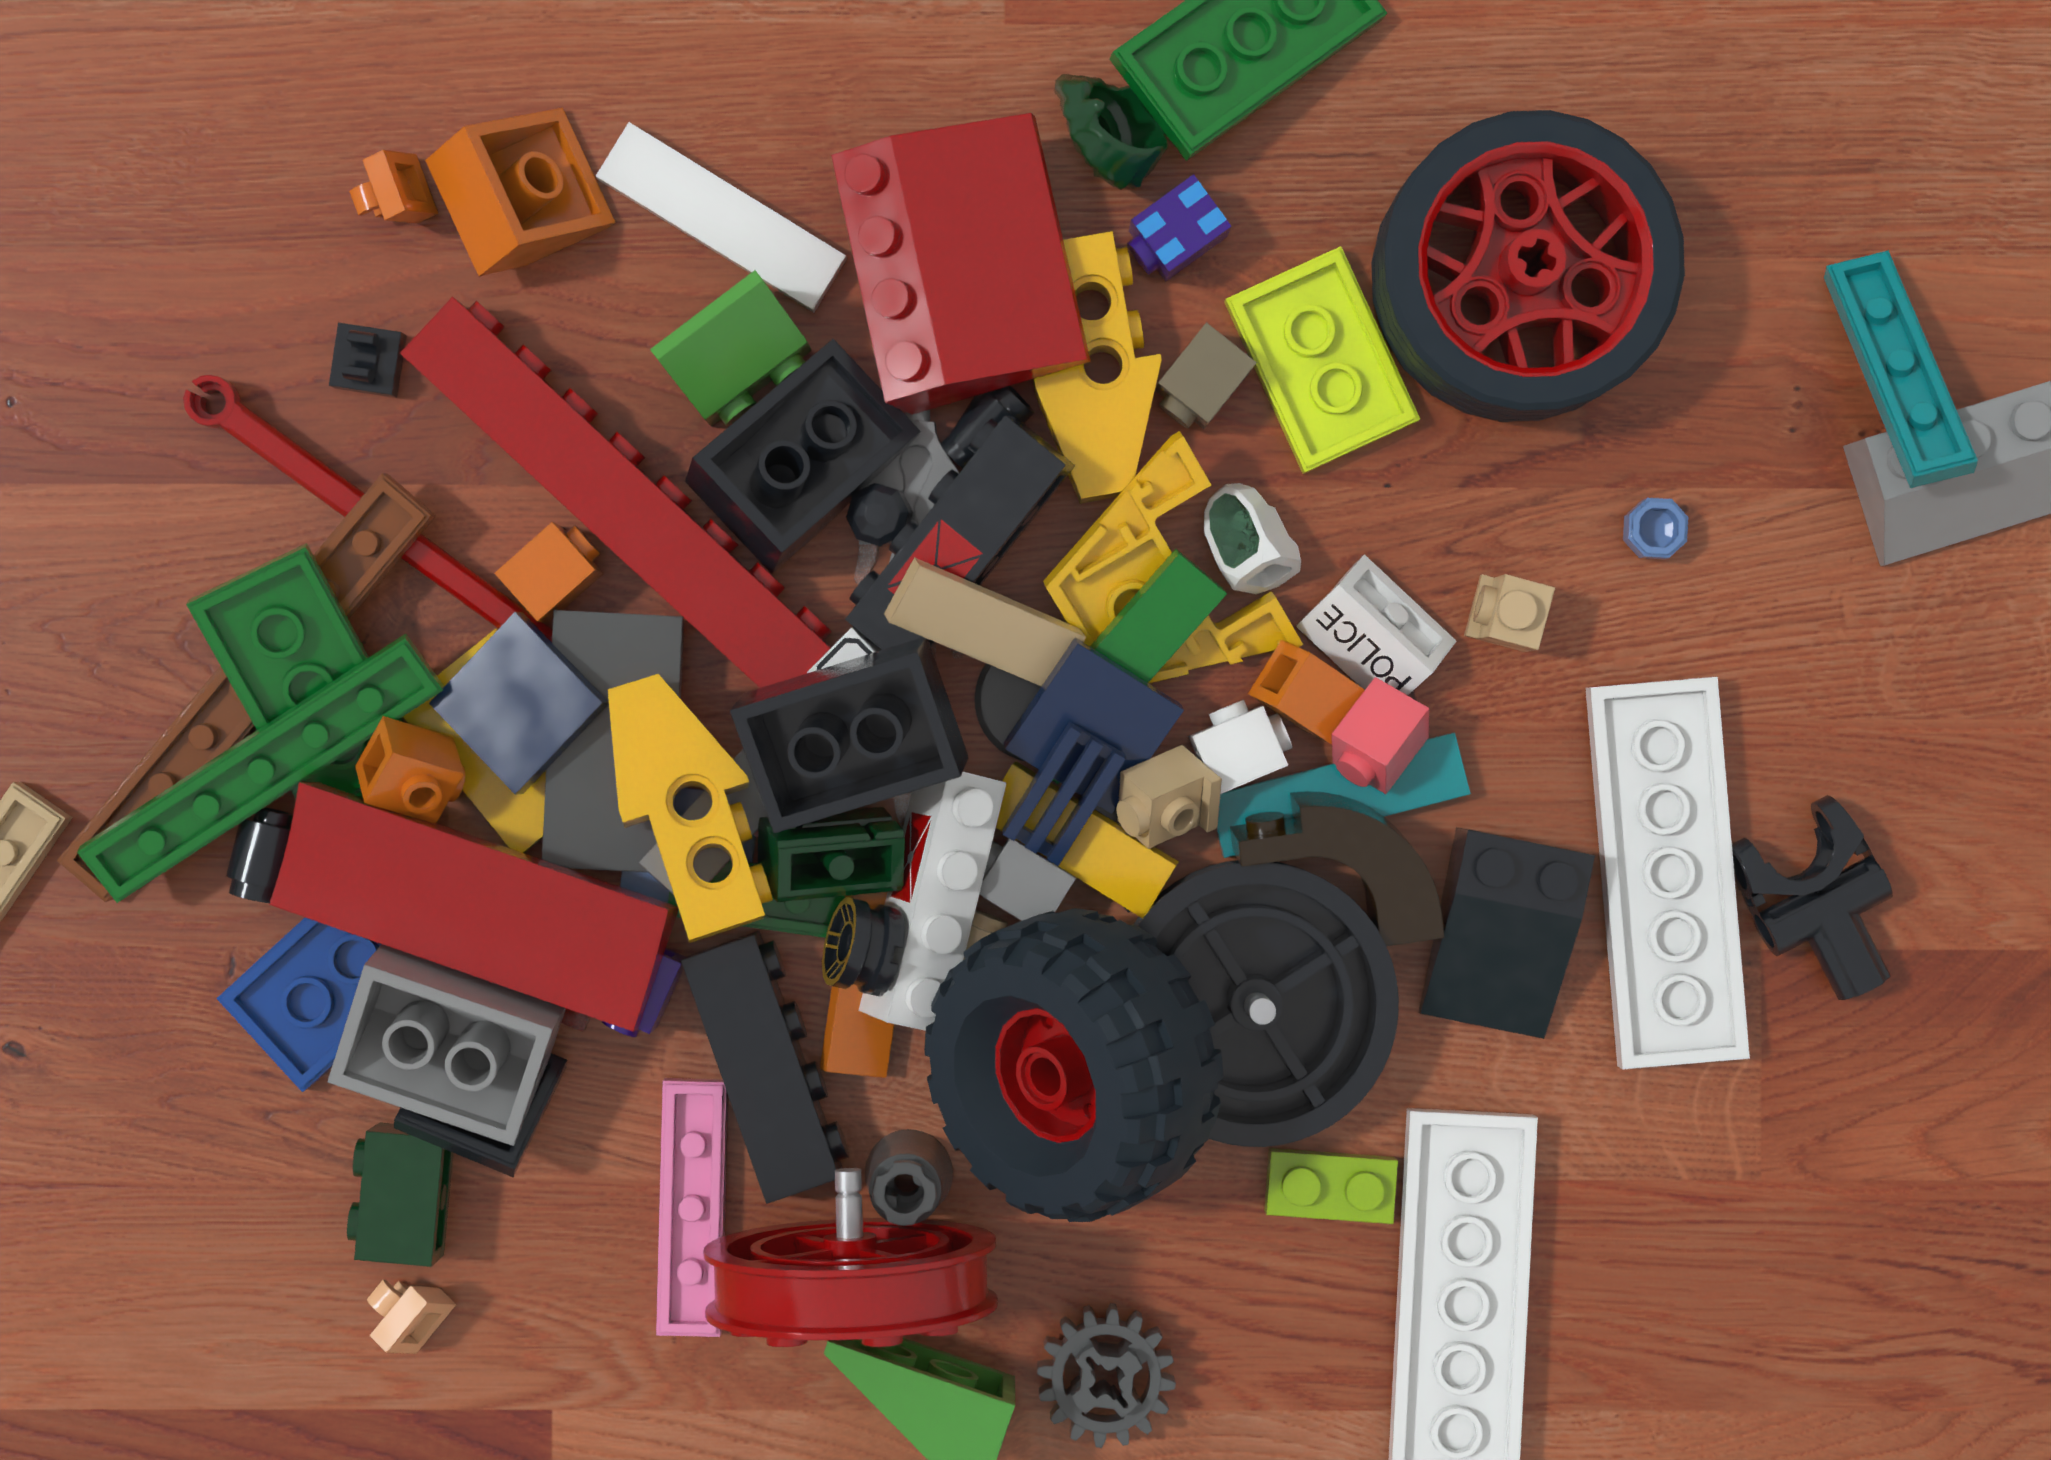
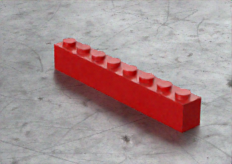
M452 296L400 352L406 360L759 688L807 674L832 648L824 641L832 632L829 627L805 605L795 614L783 603L778 596L785 587L758 562L750 570L740 563L731 554L739 544L711 518L703 527L684 510L692 500L665 475L654 483L637 466L645 459V456L619 432H616L608 440L597 430L591 422L598 413L574 390L569 388L563 396L554 390L544 380L552 370L523 344L516 352L511 350L497 336L505 326L477 300L467 309Z

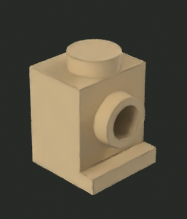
M1483 574L1480 575L1464 636L1522 652L1539 650L1555 587L1507 574L1495 578Z
M1180 745L1121 771L1119 802L1116 808L1117 821L1127 834L1136 837L1148 849L1171 838L1183 835L1197 826L1202 827L1206 832H1210L1218 826L1222 779L1187 748Z

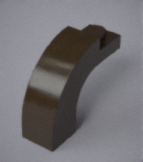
M1309 791L1290 793L1293 817L1284 818V814L1280 812H1262L1246 817V824L1230 826L1233 852L1241 867L1306 857H1324L1344 863L1355 870L1361 876L1364 885L1368 917L1378 929L1386 946L1444 938L1439 896L1428 868L1401 832L1372 808L1341 795Z

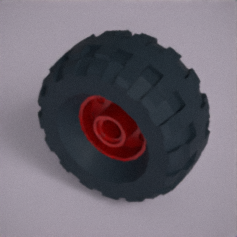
M1078 908L1059 913L1049 911L1020 921L983 937L963 952L965 959L949 970L945 981L940 984L931 1003V1011L936 1016L935 1021L926 1026L924 1053L925 1056L930 1057L931 1075L927 1076L932 1102L933 1104L938 1103L946 1124L943 1130L954 1150H961L972 1165L970 1171L989 1190L999 1189L1006 1194L1005 1201L1009 1205L1028 1214L1039 1213L1050 1219H1068L1069 1222H1092L1104 1216H1113L1128 1210L1180 1179L1196 1162L1194 1155L1208 1141L1211 1129L1215 1125L1221 1101L1220 1097L1214 1095V1091L1218 1089L1217 1082L1223 1079L1222 1052L1220 1049L1214 1048L1210 1028L1215 1026L1206 1001H1199L1188 982L1191 975L1174 954L1166 956L1156 948L1158 942L1156 938L1135 924L1128 925L1121 920L1117 921L1114 916L1098 914V911Z

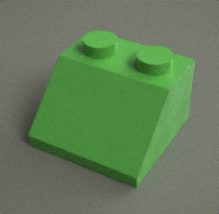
M756 270L650 349L711 427L720 420L726 426L733 424L756 404L752 397L755 393L771 381L778 386L806 362L803 357L812 351L805 337Z

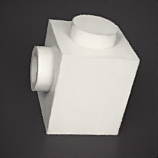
M1244 700L1210 713L1209 716L1213 726L1188 736L1197 758L1222 779L1220 794L1288 766L1283 752L1292 749L1289 735L1279 714L1276 713L1268 717L1264 706L1248 710Z

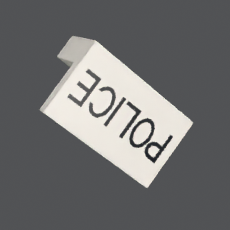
M1365 554L1346 572L1330 593L1296 626L1363 689H1366L1374 677H1377L1406 695H1409L1435 671L1457 642Z

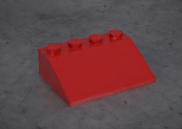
M1026 113L891 135L831 155L885 403L913 415L1091 362L1035 115Z

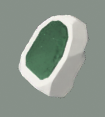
M1240 483L1225 484L1209 498L1204 511V534L1220 572L1233 590L1259 594L1279 587L1300 572L1301 557L1298 545L1288 535L1275 507L1268 505L1255 488Z

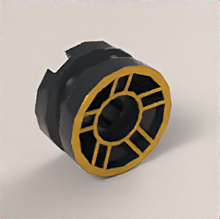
M850 897L843 899L832 916L825 938L822 957V972L825 983L847 989L855 984L860 992L879 997L880 991L886 992L893 982L899 967L897 963L892 962L895 947L903 948L905 926L901 910L884 905H878L875 909H870L866 901Z

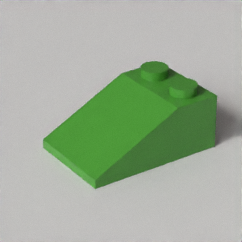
M903 1338V1343L888 1347L865 1346L862 1344V1339L827 1341L824 1355L926 1459L997 1460L1015 1408L1014 1375Z

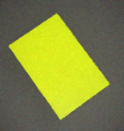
M1341 246L1225 299L1226 308L1248 356L1257 362L1254 369L1302 474L1420 420Z

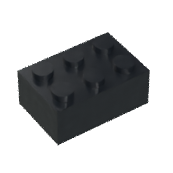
M925 637L746 692L730 709L773 833L961 777L969 758L929 640Z

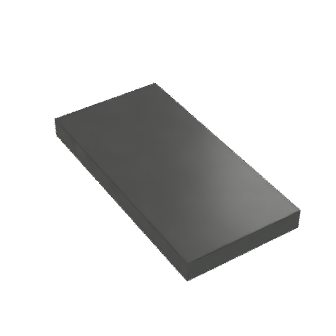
M554 610L552 644L608 702V689L655 674H659L681 699L685 622L683 616ZM608 704L546 769L542 860L573 869L647 872L639 865V862L657 842L650 820L624 828L618 808ZM675 797L674 803H673V806H674V809H675V810H676V797Z

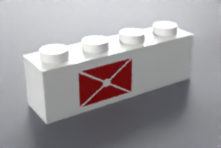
M962 772L961 777L912 791L903 826L905 838L903 886L900 891L888 892L884 905L900 909L904 917L903 948L895 947L892 960L899 967L886 992L880 991V997L862 994L858 1011L887 1023L926 1031V1026L935 1021L936 1015L931 1011V1003L940 984L945 981L949 970L964 959L963 952L967 947L1006 782Z

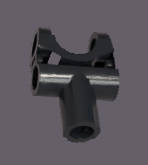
M1826 795L1811 804V812L1817 828L1814 829L1817 838L1816 856L1807 869L1799 875L1788 878L1777 873L1769 862L1764 863L1754 845L1744 837L1732 844L1734 876L1738 890L1741 891L1744 901L1753 916L1754 925L1770 951L1774 955L1779 956L1808 941L1838 1000H1847L1877 988L1891 977L1860 914L1891 899L1893 892L1884 870L1881 869L1875 860L1868 844L1864 840L1861 830L1839 802L1833 797ZM1853 854L1857 856L1863 854L1864 859L1844 868ZM1762 894L1792 895L1761 912H1758L1756 908L1766 903Z

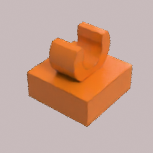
M381 150L362 160L370 181L358 185L349 191L358 215L362 216L374 211L376 217L383 216L385 221L420 223L438 214L417 154Z

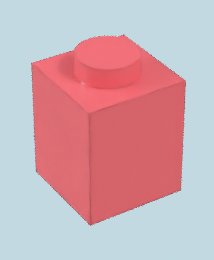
M1374 677L1332 733V758L1337 770L1355 785L1367 787L1369 784L1382 793L1387 794L1429 738V708Z

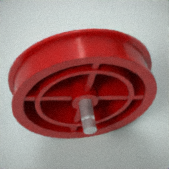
M836 1169L835 1191L838 1193L835 1197L836 1219L787 1223L745 1230L720 1237L704 1247L703 1256L705 1261L714 1266L715 1300L706 1306L705 1318L712 1326L728 1331L732 1336L766 1338V1344L772 1347H795L806 1344L808 1340L862 1339V1344L865 1346L888 1347L903 1343V1336L906 1335L947 1336L958 1333V1326L982 1319L997 1309V1294L987 1288V1254L995 1249L996 1237L992 1232L984 1228L957 1222L925 1219L914 1225L900 1226L890 1223L884 1218H863L862 1195L859 1194L862 1190L861 1169Z

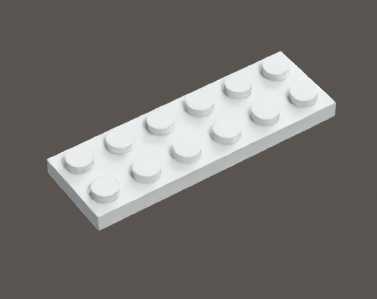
M1718 677L1585 688L1617 1067L1621 1069L1750 1059Z
M1407 1108L1388 1460H1520L1538 1118L1533 1114Z

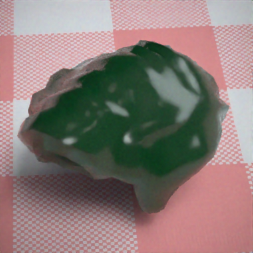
M1062 74L1055 80L1054 92L1060 99L1061 111L1067 119L1068 132L1073 140L1076 151L1084 157L1085 163L1093 168L1095 177L1103 179L1111 186L1120 190L1126 186L1131 189L1140 187L1143 179L1153 171L1167 150V135L1129 85L1118 88L1114 85L1106 84L1101 78Z

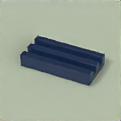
M1069 721L1002 828L1003 835L1013 841L1015 839L1021 841L1028 850L1035 854L1037 852L1047 856L1049 862L1059 866L1125 762V753ZM1077 742L1084 746L1085 749L1034 830L1024 826L1075 743ZM1097 756L1103 757L1105 759L1082 797L1054 841H1050L1046 837Z

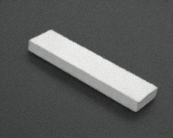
M628 122L596 174V178L600 182L748 273L756 270L766 284L815 313L847 261L846 255L630 122Z

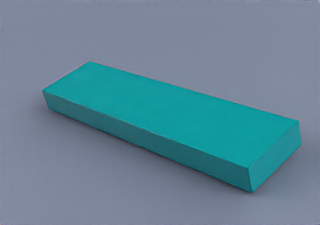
M1889 251L1827 265L1824 275L1825 283L1909 487L1914 488L1974 473L1978 459Z
M1448 733L1427 739L1387 794L1382 793L1369 784L1367 787L1353 784L1337 770L1334 763L1220 794L1216 832L1223 857L1234 856L1230 826L1246 824V817L1262 812H1280L1284 814V818L1293 817L1290 793L1309 791L1341 795L1372 808L1384 817L1470 795L1455 733Z

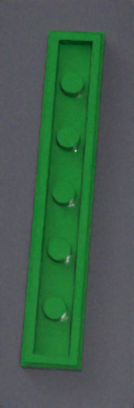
M404 634L80 845L77 853L116 903H118L299 785V782H304L371 738L383 716L399 720L442 692L443 684L408 635Z

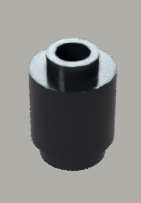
M264 807L256 812L254 817L250 816L239 823L226 874L227 877L232 879L229 889L230 894L252 901L270 903L286 850L293 814Z

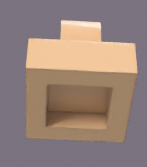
M382 1280L367 1298L368 1303L373 1309L384 1317L370 1336L386 1353L416 1354L456 1304L440 1288L408 1287L402 1281H398L393 1287L387 1280Z

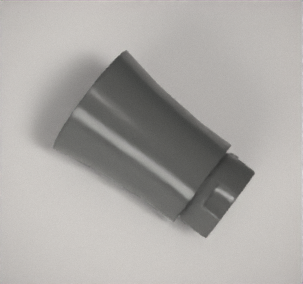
M899 1130L886 1135L873 1147L865 1166V1182L873 1207L885 1220L900 1226L914 1225L927 1219L945 1200L953 1180V1166L945 1147L930 1134L919 1130ZM900 1174L912 1175L914 1184L919 1186L912 1192H903L896 1186L895 1177Z

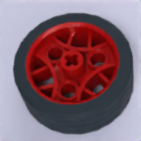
M1552 110L1510 111L1473 122L1445 139L1410 174L1398 191L1380 224L1371 262L1372 300L1386 342L1403 369L1429 394L1466 414L1500 422L1540 421L1574 411L1630 378L1658 348L1676 314L1685 277L1684 236L1673 199L1653 166L1624 138L1589 119ZM1554 180L1572 189V191L1558 199ZM1468 185L1473 201V209L1446 203L1445 201L1452 194ZM1506 191H1516L1522 194L1529 204L1528 218L1520 220L1509 217L1501 207V194ZM1583 198L1597 210L1607 226L1591 243L1573 227L1564 213L1565 209ZM1434 221L1474 230L1470 251L1464 264L1428 245ZM1611 238H1613L1618 258L1600 250ZM1428 269L1452 282L1446 288L1433 295L1428 279ZM1575 277H1586L1596 284L1599 291V301L1596 306L1587 307L1576 301L1571 289L1572 281ZM1474 294L1482 297L1487 302L1490 308V318L1487 324L1476 325L1464 318L1460 306L1463 296ZM1535 327H1553L1554 367L1528 368L1518 334L1519 330ZM1573 332L1596 342L1578 360H1574ZM1499 338L1506 364L1496 362L1481 352L1491 342Z

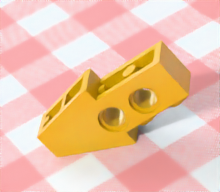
M1113 231L1070 238L1063 241L1076 296L1086 290H1095L1102 293L1109 303V311L1104 317L1098 320H1086L1081 317L1089 356L1098 352L1111 354L1120 365V375L1110 383H1096L1087 376L1084 364L1033 379L1035 397L1059 453L1075 465L1068 477L1080 504L1116 498L1135 477L1162 361L1161 354L1135 358L1134 349L1144 348L1142 325L1138 310L1127 311L1123 287L1133 285L1132 269L1127 247H1115Z
M659 674L608 689L619 813L624 828L650 820L689 943L764 919L765 913L762 904L773 900L769 884L761 863L749 867L741 842L752 839V834L742 803L740 801L729 805L726 797L728 794L747 789L749 787L748 776ZM686 787H700L710 795L712 807L703 818L687 820L679 816L673 806L674 799L678 792ZM719 848L729 855L732 861V870L727 878L717 883H709L697 876L693 867L694 860L704 849Z

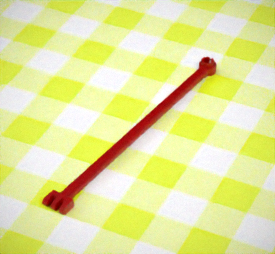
M204 375L192 381L195 386L201 388L206 394L223 393L226 400L225 408L222 412L214 415L210 414L207 410L206 398L185 389L183 397L184 408L191 419L206 427L222 428L343 517H346L365 494L358 487L243 405L235 386L227 380L214 375ZM421 534L401 557L402 560L497 629L514 612H523L552 642V628L545 623L537 622L527 610ZM758 830L753 834V835H754L755 837H757V838H758Z

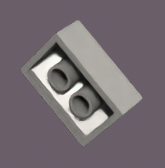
M2051 381L1957 410L1978 459L1975 472L1972 474L1910 488L1887 432L1843 446L1880 566L2051 514Z
M381 944L364 964L327 1082L514 1146L548 1064L566 1008Z

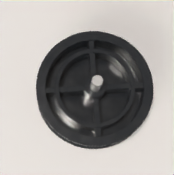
M1238 860L1226 861L1196 870L1175 881L1159 894L1143 919L1138 916L1134 924L1153 935L1158 941L1156 948L1166 956L1174 954L1190 973L1191 978L1188 982L1198 1000L1206 1001L1215 1026L1211 1027L1210 1031L1214 1048L1220 1049L1222 1052L1223 1079L1217 1082L1218 1089L1214 1091V1095L1220 1097L1221 1105L1209 1139L1243 1147H1267L1299 1141L1323 1131L1342 1119L1363 1100L1374 1086L1385 1067L1396 1035L1399 1012L1397 979L1392 959L1378 929L1360 906L1338 887L1315 874L1281 862L1241 867Z

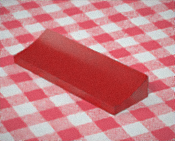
M299 782L288 842L269 905L632 1032L639 1028L679 911L678 906L438 823L434 824L364 804L362 797L319 782Z

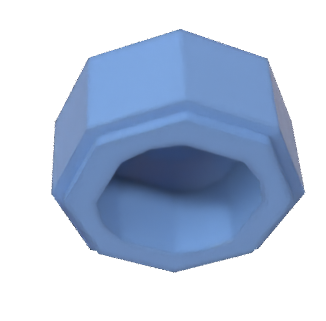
M1643 499L1624 516L1623 541L1639 558L1667 559L1687 542L1688 516L1672 499Z

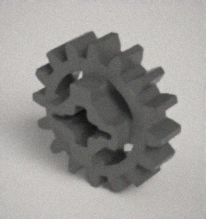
M1110 1303L1106 1310L1105 1318H1096L1090 1305L1083 1307V1323L1076 1326L1067 1317H1063L1060 1320V1326L1065 1336L1062 1340L1046 1336L1044 1348L1053 1356V1360L1037 1361V1374L1044 1378L1052 1379V1381L1039 1387V1397L1041 1401H1057L1050 1411V1420L1053 1424L1063 1422L1067 1418L1072 1420L1070 1426L1071 1439L1076 1441L1087 1429L1093 1431L1095 1446L1102 1448L1106 1441L1107 1433L1116 1432L1118 1440L1122 1446L1129 1444L1128 1429L1136 1425L1147 1435L1152 1431L1151 1422L1147 1415L1151 1410L1165 1415L1168 1412V1403L1159 1392L1174 1390L1176 1382L1173 1375L1161 1372L1160 1369L1166 1368L1174 1362L1171 1349H1154L1163 1338L1162 1333L1157 1326L1148 1329L1144 1333L1140 1331L1143 1318L1139 1311L1135 1310L1126 1321L1119 1320L1116 1304ZM1114 1335L1124 1339L1118 1344L1098 1342L1094 1336ZM1072 1353L1075 1361L1080 1366L1079 1375L1070 1382L1071 1386L1066 1389L1063 1382V1371L1065 1363ZM1091 1358L1097 1365L1101 1364L1108 1371L1118 1366L1116 1372L1121 1392L1114 1384L1111 1386L1104 1379L1094 1384L1096 1379ZM1147 1361L1149 1368L1148 1382L1140 1397L1133 1386V1378L1142 1369V1364ZM1094 1407L1114 1409L1117 1414L1099 1415L1089 1411Z

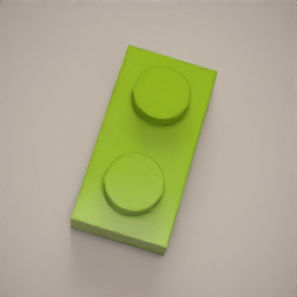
M1269 1148L1264 1211L1266 1215L1393 1224L1398 1160L1395 1157Z

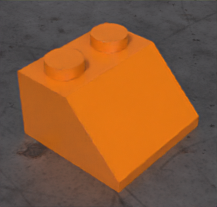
M563 107L463 126L425 160L479 277L529 265L608 229L616 223Z

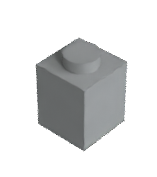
M1008 838L1003 847L992 841L979 895L1023 921L1049 911L1055 912L1076 878L1038 853L1035 854L1025 848V845L1017 840L1013 841Z

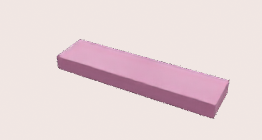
M665 1078L663 1080L656 1335L720 1337L722 1334V1329L712 1326L705 1318L706 1306L715 1300L714 1266L705 1261L703 1250L708 1243L725 1236L728 1094L723 1079Z

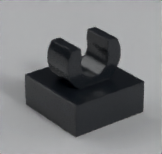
M338 323L329 386L335 389L397 398L403 356L400 352L405 348L407 335L398 331Z

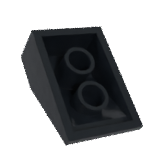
M832 339L692 458L685 482L768 571L773 574L823 530L851 502L853 494L867 487L919 436L921 431L900 409L885 403L883 392L879 386Z
M1456 827L1440 904L1444 938L1433 939L1419 1013L1544 1039L1583 918L1595 855Z

